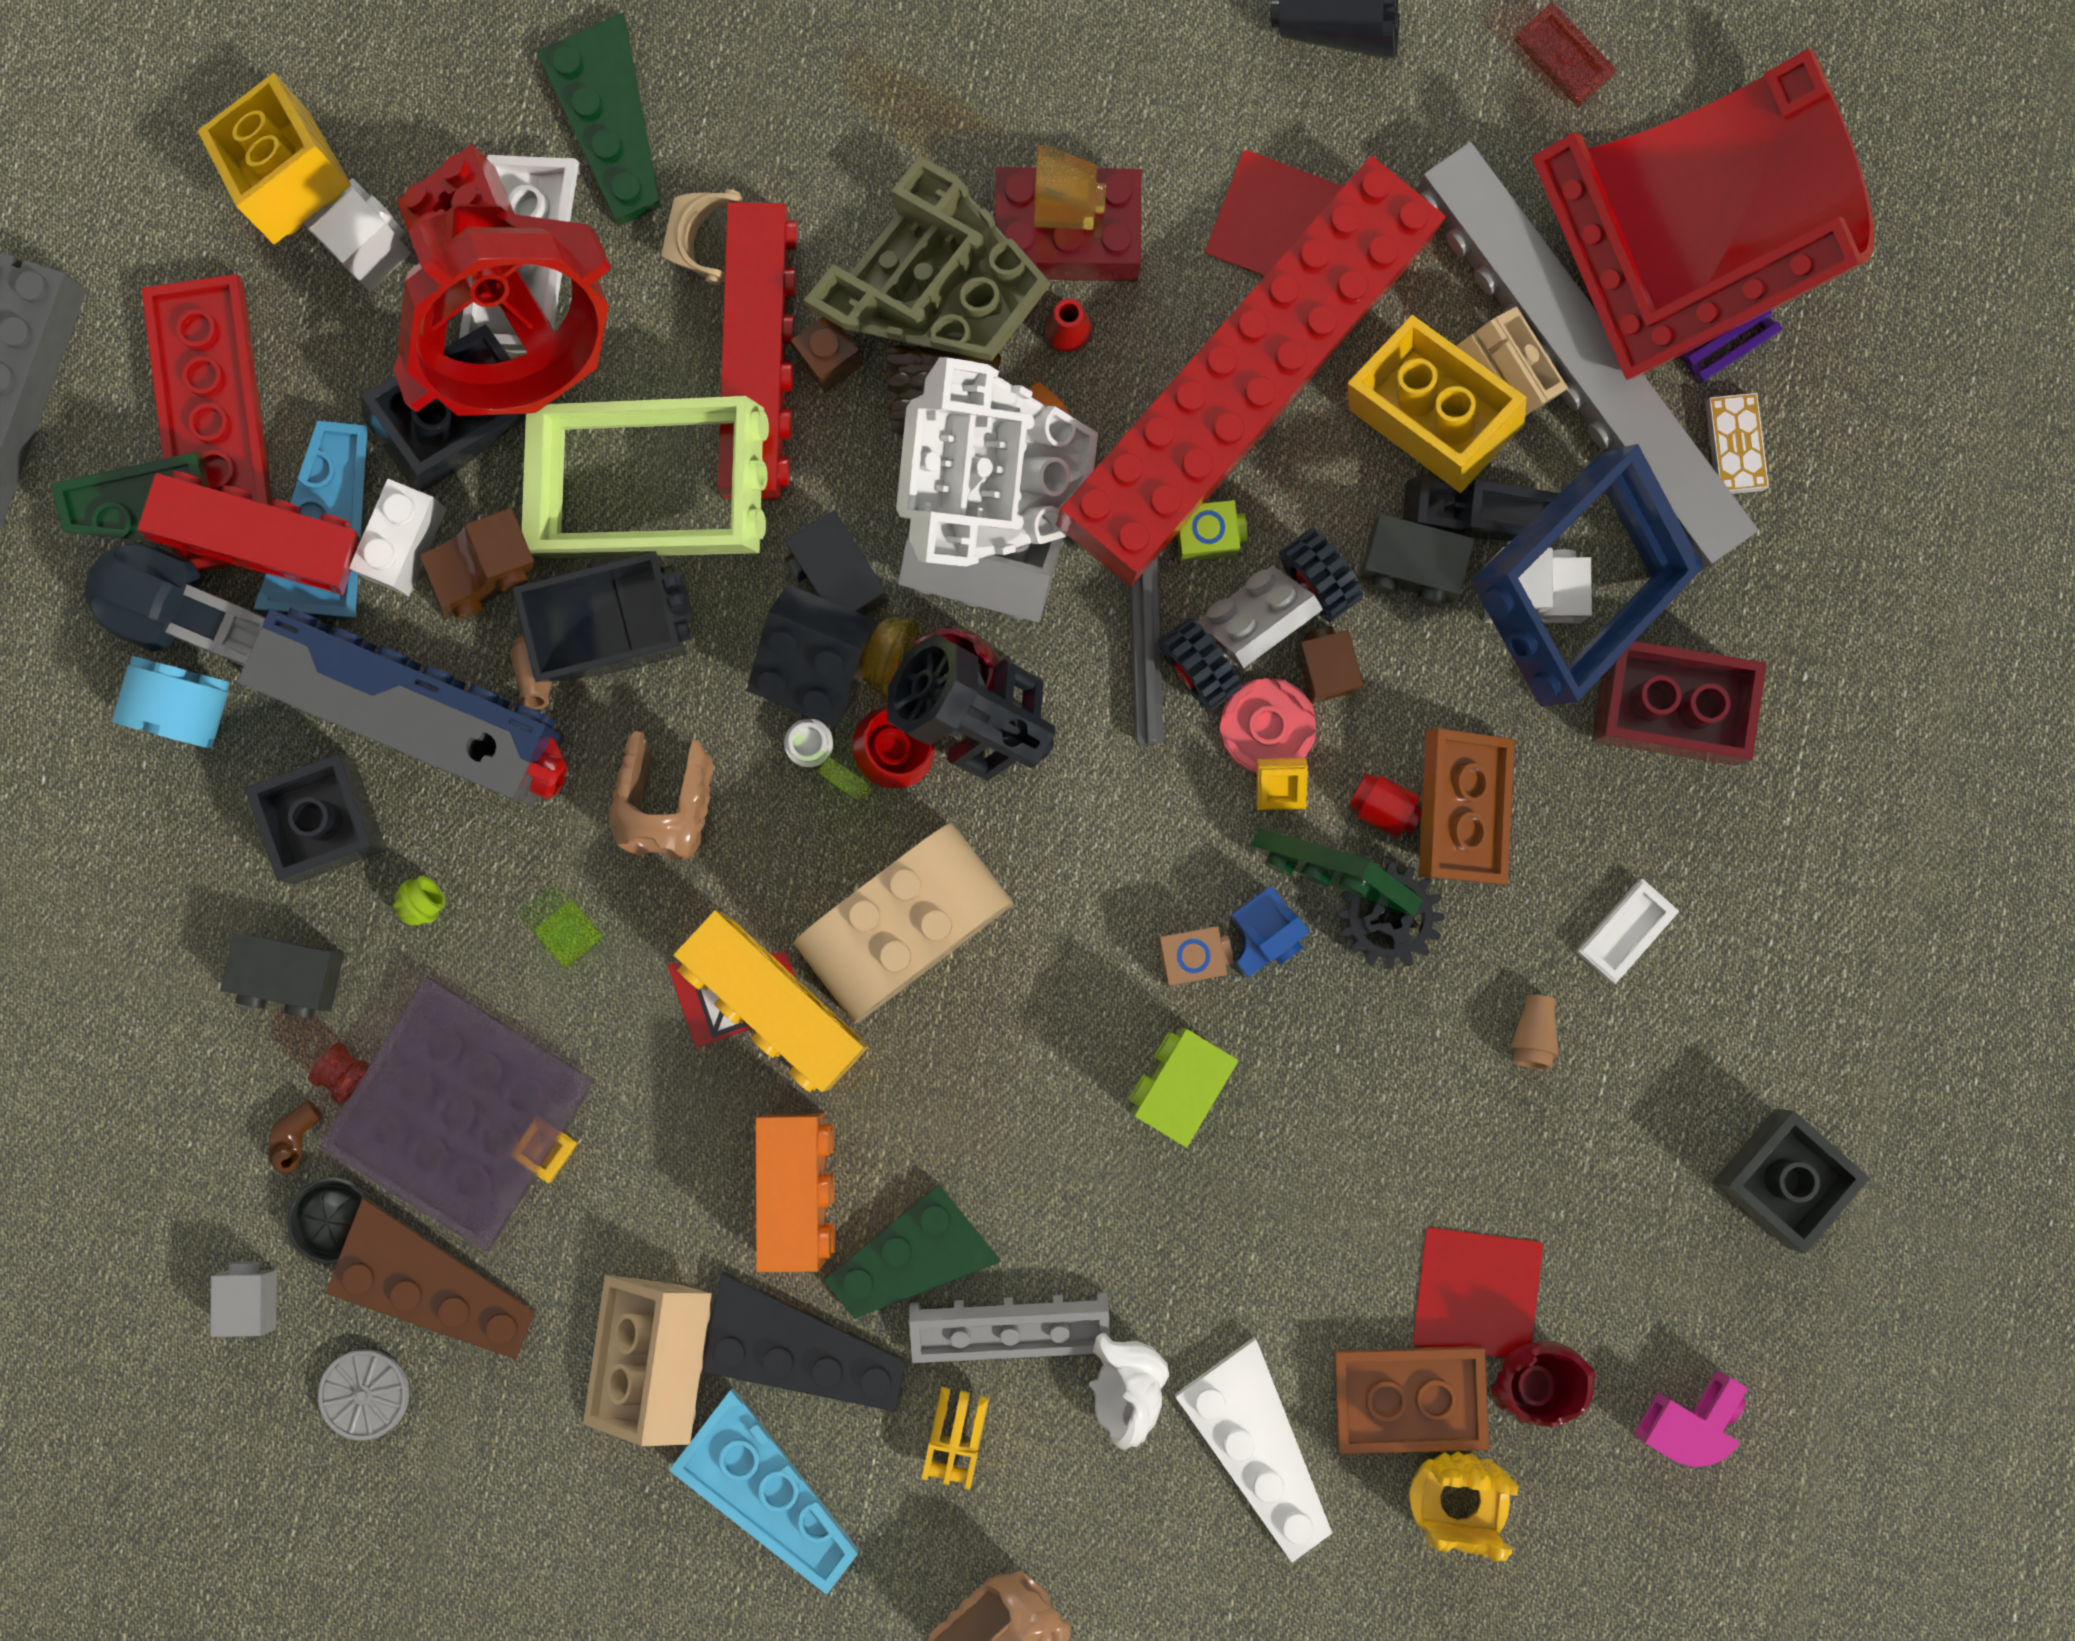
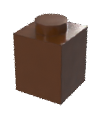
M824 317L791 340L796 357L824 394L863 366L859 349L843 328Z
M1327 626L1305 634L1307 641L1301 642L1296 648L1310 702L1316 704L1358 693L1364 687L1349 630L1335 633L1334 626Z

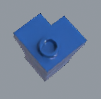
M1272 885L1228 917L1241 935L1242 948L1238 958L1234 961V966L1244 978H1249L1273 960H1276L1279 965L1286 962L1303 948L1299 941L1310 933L1300 917L1286 905Z

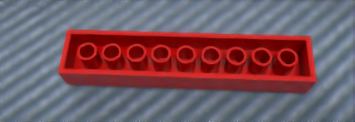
M1371 155L1060 508L1056 526L1131 588L1197 509L1210 497L1433 240L1446 216Z

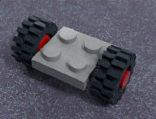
M1311 527L1279 551V559L1284 565V570L1291 578L1273 565L1267 570L1259 571L1247 580L1244 587L1229 598L1214 603L1208 609L1207 614L1198 621L1188 618L1158 640L1159 648L1163 652L1166 661L1172 666L1174 673L1182 680L1181 682L1185 688L1190 690L1195 700H1198L1200 705L1206 708L1207 711H1212L1242 689V683L1239 681L1237 673L1232 669L1233 666L1230 661L1226 659L1227 655L1242 668H1245L1319 613L1323 619L1326 618L1328 622H1331L1363 599L1364 594L1360 590L1362 587L1354 579L1356 575L1353 570L1348 568L1346 565L1347 561L1343 556L1340 557L1337 553V548L1332 542L1329 544L1327 537L1322 533L1320 534L1317 529H1312Z

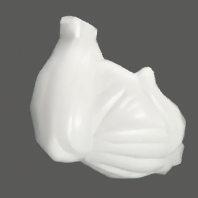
M1101 1333L1096 1337L1093 1353L1100 1358L1103 1365L1101 1366L1098 1378L1089 1383V1387L1095 1395L1096 1417L1098 1423L1110 1432L1111 1441L1116 1447L1121 1450L1138 1447L1145 1441L1147 1434L1156 1425L1162 1407L1161 1388L1169 1377L1168 1364L1150 1345L1139 1341L1116 1342L1112 1341L1106 1333Z

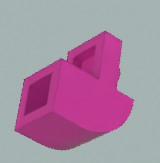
M1716 1371L1693 1412L1688 1411L1657 1392L1633 1435L1677 1463L1692 1467L1716 1464L1732 1454L1740 1444V1442L1723 1431L1727 1424H1733L1743 1412L1746 1403L1743 1397L1748 1388L1731 1377Z

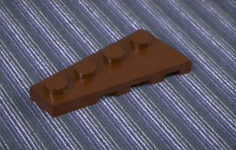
M364 1196L325 1294L517 1359L536 1309L485 1275H480L459 1261L458 1257L446 1249H441L418 1234L416 1229L402 1220H397L379 1208L378 1204Z

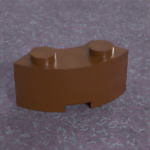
M512 508L464 524L462 531L454 538L434 549L419 554L422 568L443 619L455 616L456 620H464L481 613L484 610L482 603L502 592L512 590V587L526 584L529 581L527 574L534 565V559Z

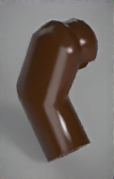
M306 1100L275 1123L270 1130L269 1162L274 1170L279 1173L287 1174L296 1170L302 1157L303 1133L323 1119L320 1110L312 1101Z

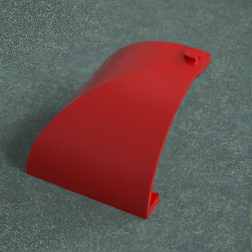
M1808 48L1763 73L1764 76L1695 111L1654 128L1590 148L1586 147L1582 135L1574 132L1531 157L1626 380L1637 378L1870 260L1874 249V224L1869 196L1848 130L1814 50Z

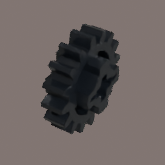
M1389 862L1384 870L1423 899L1416 915L1421 914L1420 927L1411 941L1409 927L1414 918L1413 916L1401 913L1400 917L1394 920V929L1390 923L1370 924L1371 920L1379 918V915L1385 912V906L1371 901L1366 915L1358 918V908L1362 898L1343 891L1340 892L1339 898L1348 903L1347 909L1335 912L1336 918L1347 920V927L1338 932L1339 937L1352 936L1354 939L1348 951L1351 954H1355L1362 949L1365 950L1367 953L1364 963L1367 965H1373L1378 957H1382L1384 969H1393L1395 957H1399L1405 967L1413 965L1411 954L1413 951L1421 956H1427L1430 951L1424 941L1426 939L1439 940L1441 934L1432 929L1433 922L1445 920L1444 914L1433 912L1432 905L1442 899L1441 895L1433 894L1428 896L1425 891L1431 880L1424 878L1418 882L1414 881L1415 868L1412 866L1407 867L1401 875L1397 874L1395 862ZM1374 932L1385 937L1391 949L1373 944L1366 938L1365 934Z

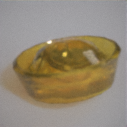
M885 618L878 625L867 647L862 666V680L885 699L888 698V685L909 649L915 646V641L919 638V624L915 618Z

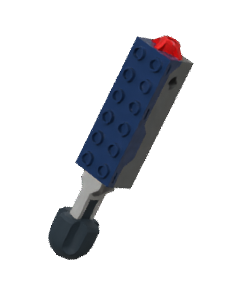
M136 543L114 548L102 553L87 572L84 594L89 608L99 625L118 638L151 652L169 648L175 638H178L244 666L237 683L531 807L535 806L538 796L544 799L555 797L564 783L568 766L560 751V746L565 736L552 729L555 723L554 720L534 709L518 703L513 712L508 709L511 702L489 690L472 684L469 692L464 691L466 683L446 672L426 665L424 672L421 673L419 672L421 664L410 660L409 657L384 646H381L376 654L374 653L377 648L376 645L336 626L331 635L330 632L333 627L290 607L287 615L270 609L265 617L198 589L201 577L194 563L155 546ZM491 749H496L493 757H490L489 753Z

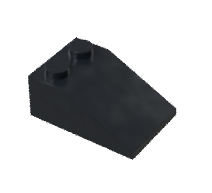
M486 324L444 347L445 356L466 363L490 364L511 360ZM396 375L360 395L362 418L411 487L420 492L427 490L459 471L526 418V414L457 416L437 398L421 410L414 412L404 402Z

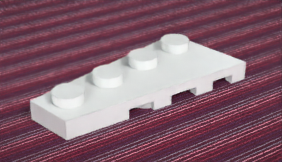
M1253 1337L1174 1395L1293 1563L1330 1536L1332 1531L1258 1342Z

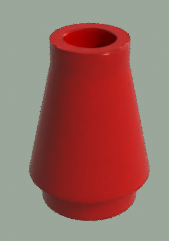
M1068 298L1061 300L1048 315L1044 324V333L1047 341L1055 349L1063 352H1074L1084 347L1089 341L1092 333V324L1082 305L1078 301ZM1071 318L1073 322H1065L1062 319Z

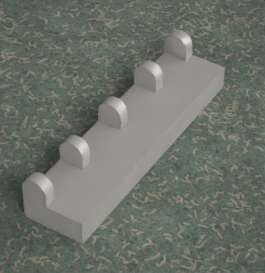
M1097 1293L1096 1301L1063 1302V1295H1053V1303L1014 1305V1299L1011 1297L1003 1298L1004 1305L965 1307L964 1300H954V1308L922 1309L920 1302L910 1303L909 1306L912 1363L1094 1354L1093 1348L1096 1337L1101 1333H1106L1110 1338L1107 1293Z

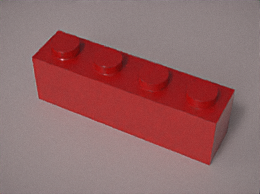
M173 471L172 477L155 473L137 529L146 540L320 590L344 595L351 573L349 566L360 543L356 531L350 529L351 523L349 521L329 514H321L320 520L301 515L302 509L281 500H272L271 506L252 501L253 495L232 486L223 485L221 491L202 486V479L180 471Z

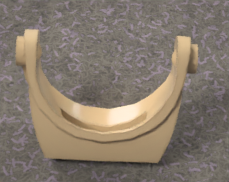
M726 189L725 193H690L675 197L661 256L685 269L696 272L706 278L705 281L710 284L720 285L721 282H725V272L697 264L694 257V241L703 221L713 211L728 207V202H743L741 194L738 191Z

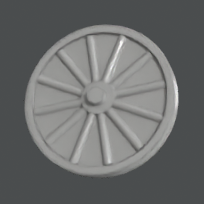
M358 1349L337 1358L325 1370L318 1387V1406L324 1421L340 1436L356 1441L372 1440L392 1430L404 1416L409 1402V1383L402 1367L391 1356L374 1349Z

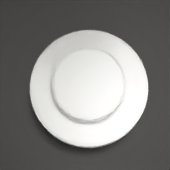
M802 719L788 729L784 740L785 751L795 764L806 768L817 767L830 757L833 750V737L830 730L822 722L815 719Z

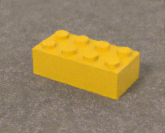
M714 910L674 954L682 963L677 971L698 990L701 988L712 990L719 997L714 1003L718 1010L733 1023L737 1024L739 1022L742 1024L745 1021L756 1031L751 1037L752 1041L771 1058L782 1055L793 1065L788 1074L808 1092L815 1091L816 1088L822 1093L830 1090L870 1047L728 914Z

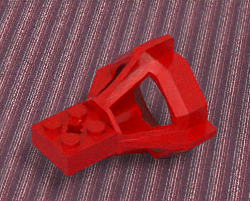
M470 144L459 154L449 157L439 169L420 183L412 185L397 200L419 260V264L408 272L405 280L397 346L399 355L393 368L404 402L408 407L417 412L437 398L457 416L536 413L597 369L609 308L598 279L610 270V263L596 232L588 224L516 215L496 167L473 144ZM524 264L554 269L571 278L572 300L563 323L556 332H554L519 272V269ZM473 302L481 307L500 305L527 354L508 361L490 364L466 363L449 358L444 355L447 321Z

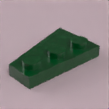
M193 452L52 483L51 488L62 531L65 533L148 541L137 529L155 473L172 477L173 471L184 472L202 479V486L210 488L202 453Z

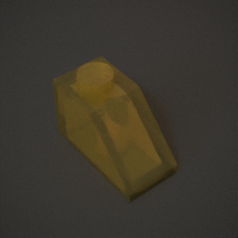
M1037 145L1035 227L1093 230L1095 213H1104L1106 193V183L1096 182V164L1049 145Z

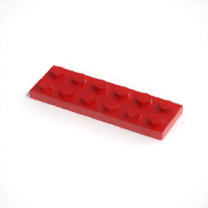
M238 274L141 288L163 459L193 452L202 453L211 489L221 491L223 485L236 487L253 495L252 501L271 506L272 495L243 279ZM174 548L175 555L193 562L198 572L238 567Z

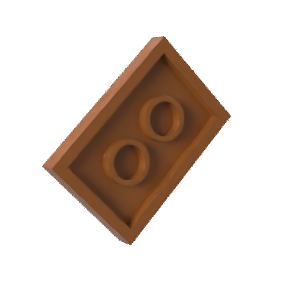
M1440 728L1426 730L1418 877L1491 885H1508L1515 739Z
M1482 1346L1333 1350L1337 1452L1339 1454L1489 1450L1485 1348Z

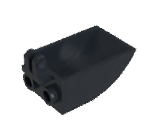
M656 551L512 587L535 682H552L598 676L687 655L684 641L692 639L687 620L694 619L683 572L682 570L675 571L672 564L664 566V562Z

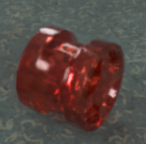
M337 1042L315 1064L308 1076V1081L315 1087L324 1086L331 1092V1099L337 1104L342 1105L361 1087L370 1074L372 1065L365 1060H355L349 1055V1048L343 1043Z

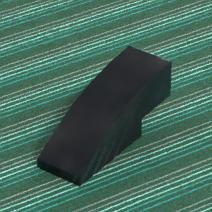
M1422 474L1406 482L1403 520L1470 538L1512 541L1559 493L1481 479H1473L1460 493L1441 478ZM1560 537L1554 543L1560 542Z

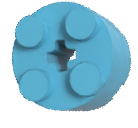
M132 656L130 664L127 665L112 723L136 730L142 729L158 736L212 749L228 696L227 691L230 682Z

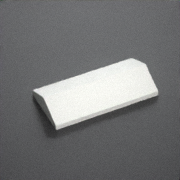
M488 155L487 159L496 167L516 215L570 222L579 161L573 158ZM524 264L519 269V272L554 329L562 273L543 266ZM473 302L464 308L459 339L486 324L506 352H527L500 305L481 307Z

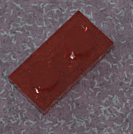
M1553 2L1518 31L1514 38V41L1577 108L1581 107L1609 82L1617 72V69Z

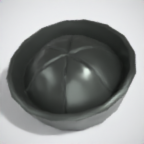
M337 1177L316 1179L302 1187L291 1201L287 1215L288 1235L296 1250L311 1261L325 1265L337 1263L362 1198L366 1196L365 1193L351 1181Z

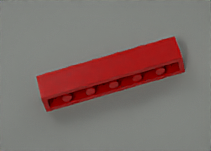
M728 202L721 397L747 396L764 407L769 423V433L767 439L763 441L762 460L767 468V485L764 490H761V500H781L782 486H790L791 478L790 457H783V439H791L792 411L791 409H784L785 391H793L794 367L793 362H786V344H792L791 340L795 337V316L787 314L788 297H796L797 272L796 267H789V251L798 249V221L790 219L785 203ZM734 423L720 424L718 490L723 499H732Z

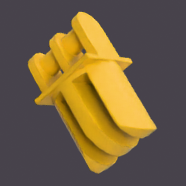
M941 1387L921 1480L927 1481L928 1476L944 1479V1485H949L950 1481L964 1483V1489L970 1490L990 1397L980 1395L973 1419L971 1439L968 1441L962 1439L961 1435L970 1393L960 1391L951 1436L941 1435L943 1423L946 1420L947 1404L951 1390L950 1388ZM934 1449L949 1452L947 1464L932 1461ZM955 1454L970 1457L968 1469L953 1466Z

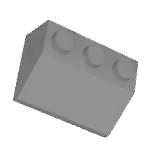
M908 533L898 585L913 588L923 594H935L957 600L967 606L982 607L1005 613L1015 619H1027L1039 623L1049 594L1064 537L1040 545L1031 543L1015 548L1016 552L1007 555L994 554L978 559L979 563L965 567L919 562L910 543Z

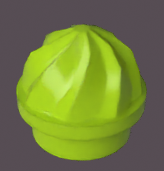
M419 876L415 880L407 879L400 885L394 897L395 903L393 907L402 922L418 926L434 922L439 917V911L445 907L446 900L443 892L434 881L426 876Z

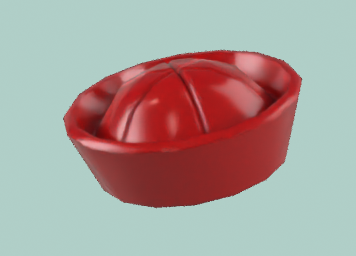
M888 706L871 711L859 722L853 735L852 753L858 769L869 781L884 788L902 789L918 783L929 772L935 759V742L927 745L887 721Z

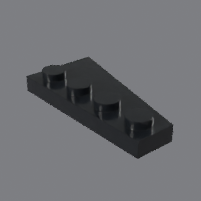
M725 1271L721 1273L703 1358L702 1372L896 1412L906 1359L851 1332L847 1333L825 1322L824 1319L791 1306L762 1289L760 1291Z

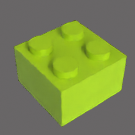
M1180 1028L1176 1035L1172 1032H1167L1153 1056L1160 1061L1151 1078L1142 1074L1128 1100L1135 1104L1130 1112L1136 1118L1187 1148L1239 1060L1190 1030Z

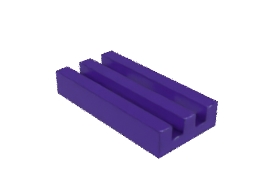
M1771 311L1719 336L1695 353L1689 351L1680 356L1699 385L1783 330L1778 321L1774 323L1771 319ZM1759 323L1763 329L1762 332L1707 368H1702L1699 363L1701 360Z

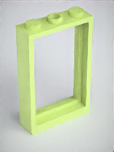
M747 396L548 404L536 413L526 414L522 533L531 554L540 558L639 556L654 551L659 556L759 553L760 539H763L766 531L765 515L761 510V490H764L767 485V468L762 460L763 441L767 439L769 433V423L764 407ZM734 423L731 529L562 533L565 430Z

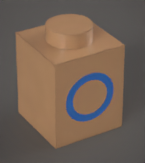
M1218 926L1157 938L1166 986L1227 975L1226 965L1234 964L1229 936H1220Z

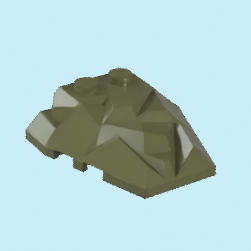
M919 155L891 190L898 212L850 273L832 264L804 299V303L809 309L845 330L992 361L1050 287L1049 281L1012 238L1007 239L995 226L994 217L985 207L981 209L969 196L967 186L958 176Z

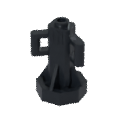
M937 633L907 651L888 685V722L905 734L927 745H931L945 736L966 735V738L949 750L947 760L949 763L985 781L992 779L1016 761L1029 768L1038 765L1040 760H1043L1050 754L1055 735V726L1041 718L1044 685L1041 678L1004 659L996 666L994 690L992 692L987 689L978 670V657ZM1014 686L1023 690L1022 707L1013 703ZM987 747L996 750L986 758L977 755Z

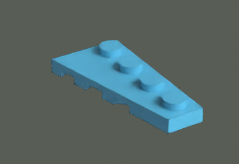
M732 1387L669 1471L827 1595L857 1556L859 1549Z

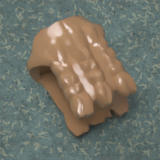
M634 731L630 734L624 749L625 757L622 759V766L618 771V778L615 783L616 789L613 791L614 800L609 807L610 827L615 844L637 856L653 852L663 854L668 859H678L681 861L691 859L701 843V830L705 825V816L708 813V803L710 800L709 785L714 768L712 755L705 752L702 743L692 739L676 814H644L640 811L652 760L653 747L648 745V739L644 738V732Z
M1022 1570L987 1578L979 1589L973 1591L969 1598L962 1600L956 1610L950 1612L947 1620L940 1623L932 1631L927 1641H1069L1071 1626L1066 1618L1061 1619L1058 1612L1051 1608L1050 1596L1043 1587L1036 1584Z

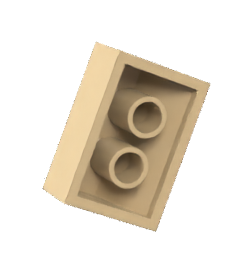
M605 1275L583 1420L584 1425L639 1446L690 1444L692 1427L696 1417L695 1406L699 1378L703 1368L702 1357L707 1324L710 1319L712 1293L680 1284Z

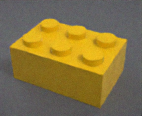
M274 72L198 130L236 207L274 245L286 235H291L298 231L307 219L324 206L336 202L342 193L352 186L311 113Z
M1411 315L1348 382L1349 410L1460 493L1525 424L1527 402L1525 395L1414 315Z

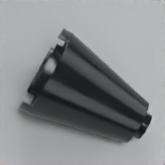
M1271 0V28H1279L1281 38L1382 59L1396 58L1400 26L1398 0Z

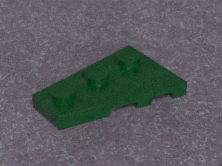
M1261 828L1258 829L1251 846L1267 857L1265 865L1281 874L1291 876L1293 871L1318 885L1324 887L1332 885L1355 896L1366 898L1415 917L1423 900L1370 859Z
M938 1184L824 1279V1282L854 1319L997 1264L1001 1262V1259L942 1186Z

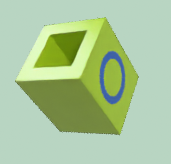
M1235 500L1203 503L1177 533L1180 562L1238 555L1240 543L1247 542L1248 536L1245 513H1236Z

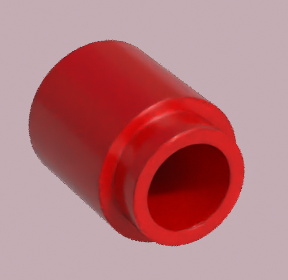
M1366 773L1348 805L1349 808L1358 812L1357 818L1396 839L1399 838L1402 831L1411 835L1422 816V808L1417 805L1421 796L1380 774L1378 778H1375Z

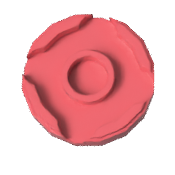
M1256 679L1242 685V689L1228 699L1221 711L1219 732L1223 748L1236 764L1251 773H1257V759L1306 757L1315 742L1316 716L1312 703L1301 689L1282 679Z

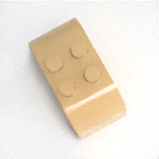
M951 822L925 838L805 930L793 944L847 1016L856 1024L860 1023L1014 904L963 835Z

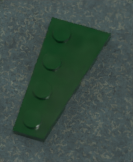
M622 12L536 51L618 226L662 207L624 13Z

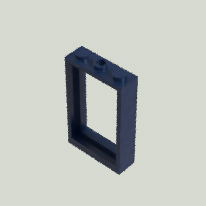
M1639 444L1601 452L1470 582L1529 685L1531 692L1540 707L1579 702L1703 569V566ZM1606 491L1651 578L1584 649L1566 665L1518 578Z

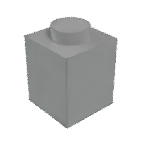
M259 1261L231 1262L229 1263V1270L212 1275L210 1337L262 1336L276 1330L277 1270H260Z

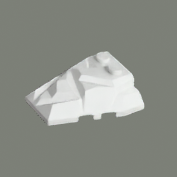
M939 357L925 379L924 394L910 401L906 408L896 509L900 517L911 520L909 540L918 561L967 567L979 563L978 559L994 554L1007 555L1016 552L1015 548L1031 543L1040 545L1067 537L1068 535L1056 526L1060 508L1094 471L1098 433L1056 406H1045L1032 398L1033 392L1022 385L1013 386L998 377L999 371L988 364Z

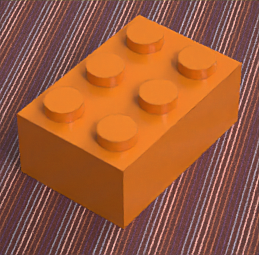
M769 1113L756 1117V1272H818L826 1262V1259H830L831 1254L835 1252L834 1223H826V1207H830V1203H834L835 1199L834 1173H826V1156L834 1153V1124H825V1113Z

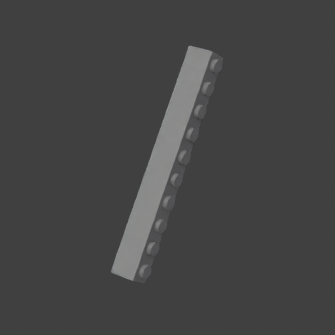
M1470 141L1424 173L1416 191L1446 216L1442 226L1447 231L1446 239L1451 249L1459 257L1465 256L1475 269L1474 277L1479 287L1487 295L1493 294L1503 307L1502 314L1517 306L1568 387L1566 391L1560 394L1562 399L1573 411L1579 410L1588 422V432L1599 448L1607 449L1608 451L1639 444L1703 566L1702 570L1758 532V528L1646 377L1641 375L1634 379H1625L1597 311Z

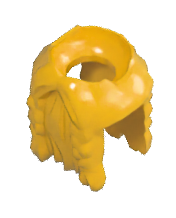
M1458 1451L1453 1455H1449L1444 1452L1434 1460L1428 1459L1412 1478L1408 1496L1416 1524L1420 1529L1424 1530L1428 1546L1444 1553L1455 1549L1462 1553H1473L1476 1556H1489L1491 1562H1505L1512 1554L1513 1547L1504 1543V1539L1499 1536L1509 1515V1495L1518 1496L1519 1486L1511 1478V1475L1494 1463L1493 1459H1479L1473 1453L1464 1455ZM1464 1486L1478 1490L1480 1501L1476 1511L1467 1518L1456 1519L1447 1515L1442 1508L1440 1498L1444 1487L1460 1488Z

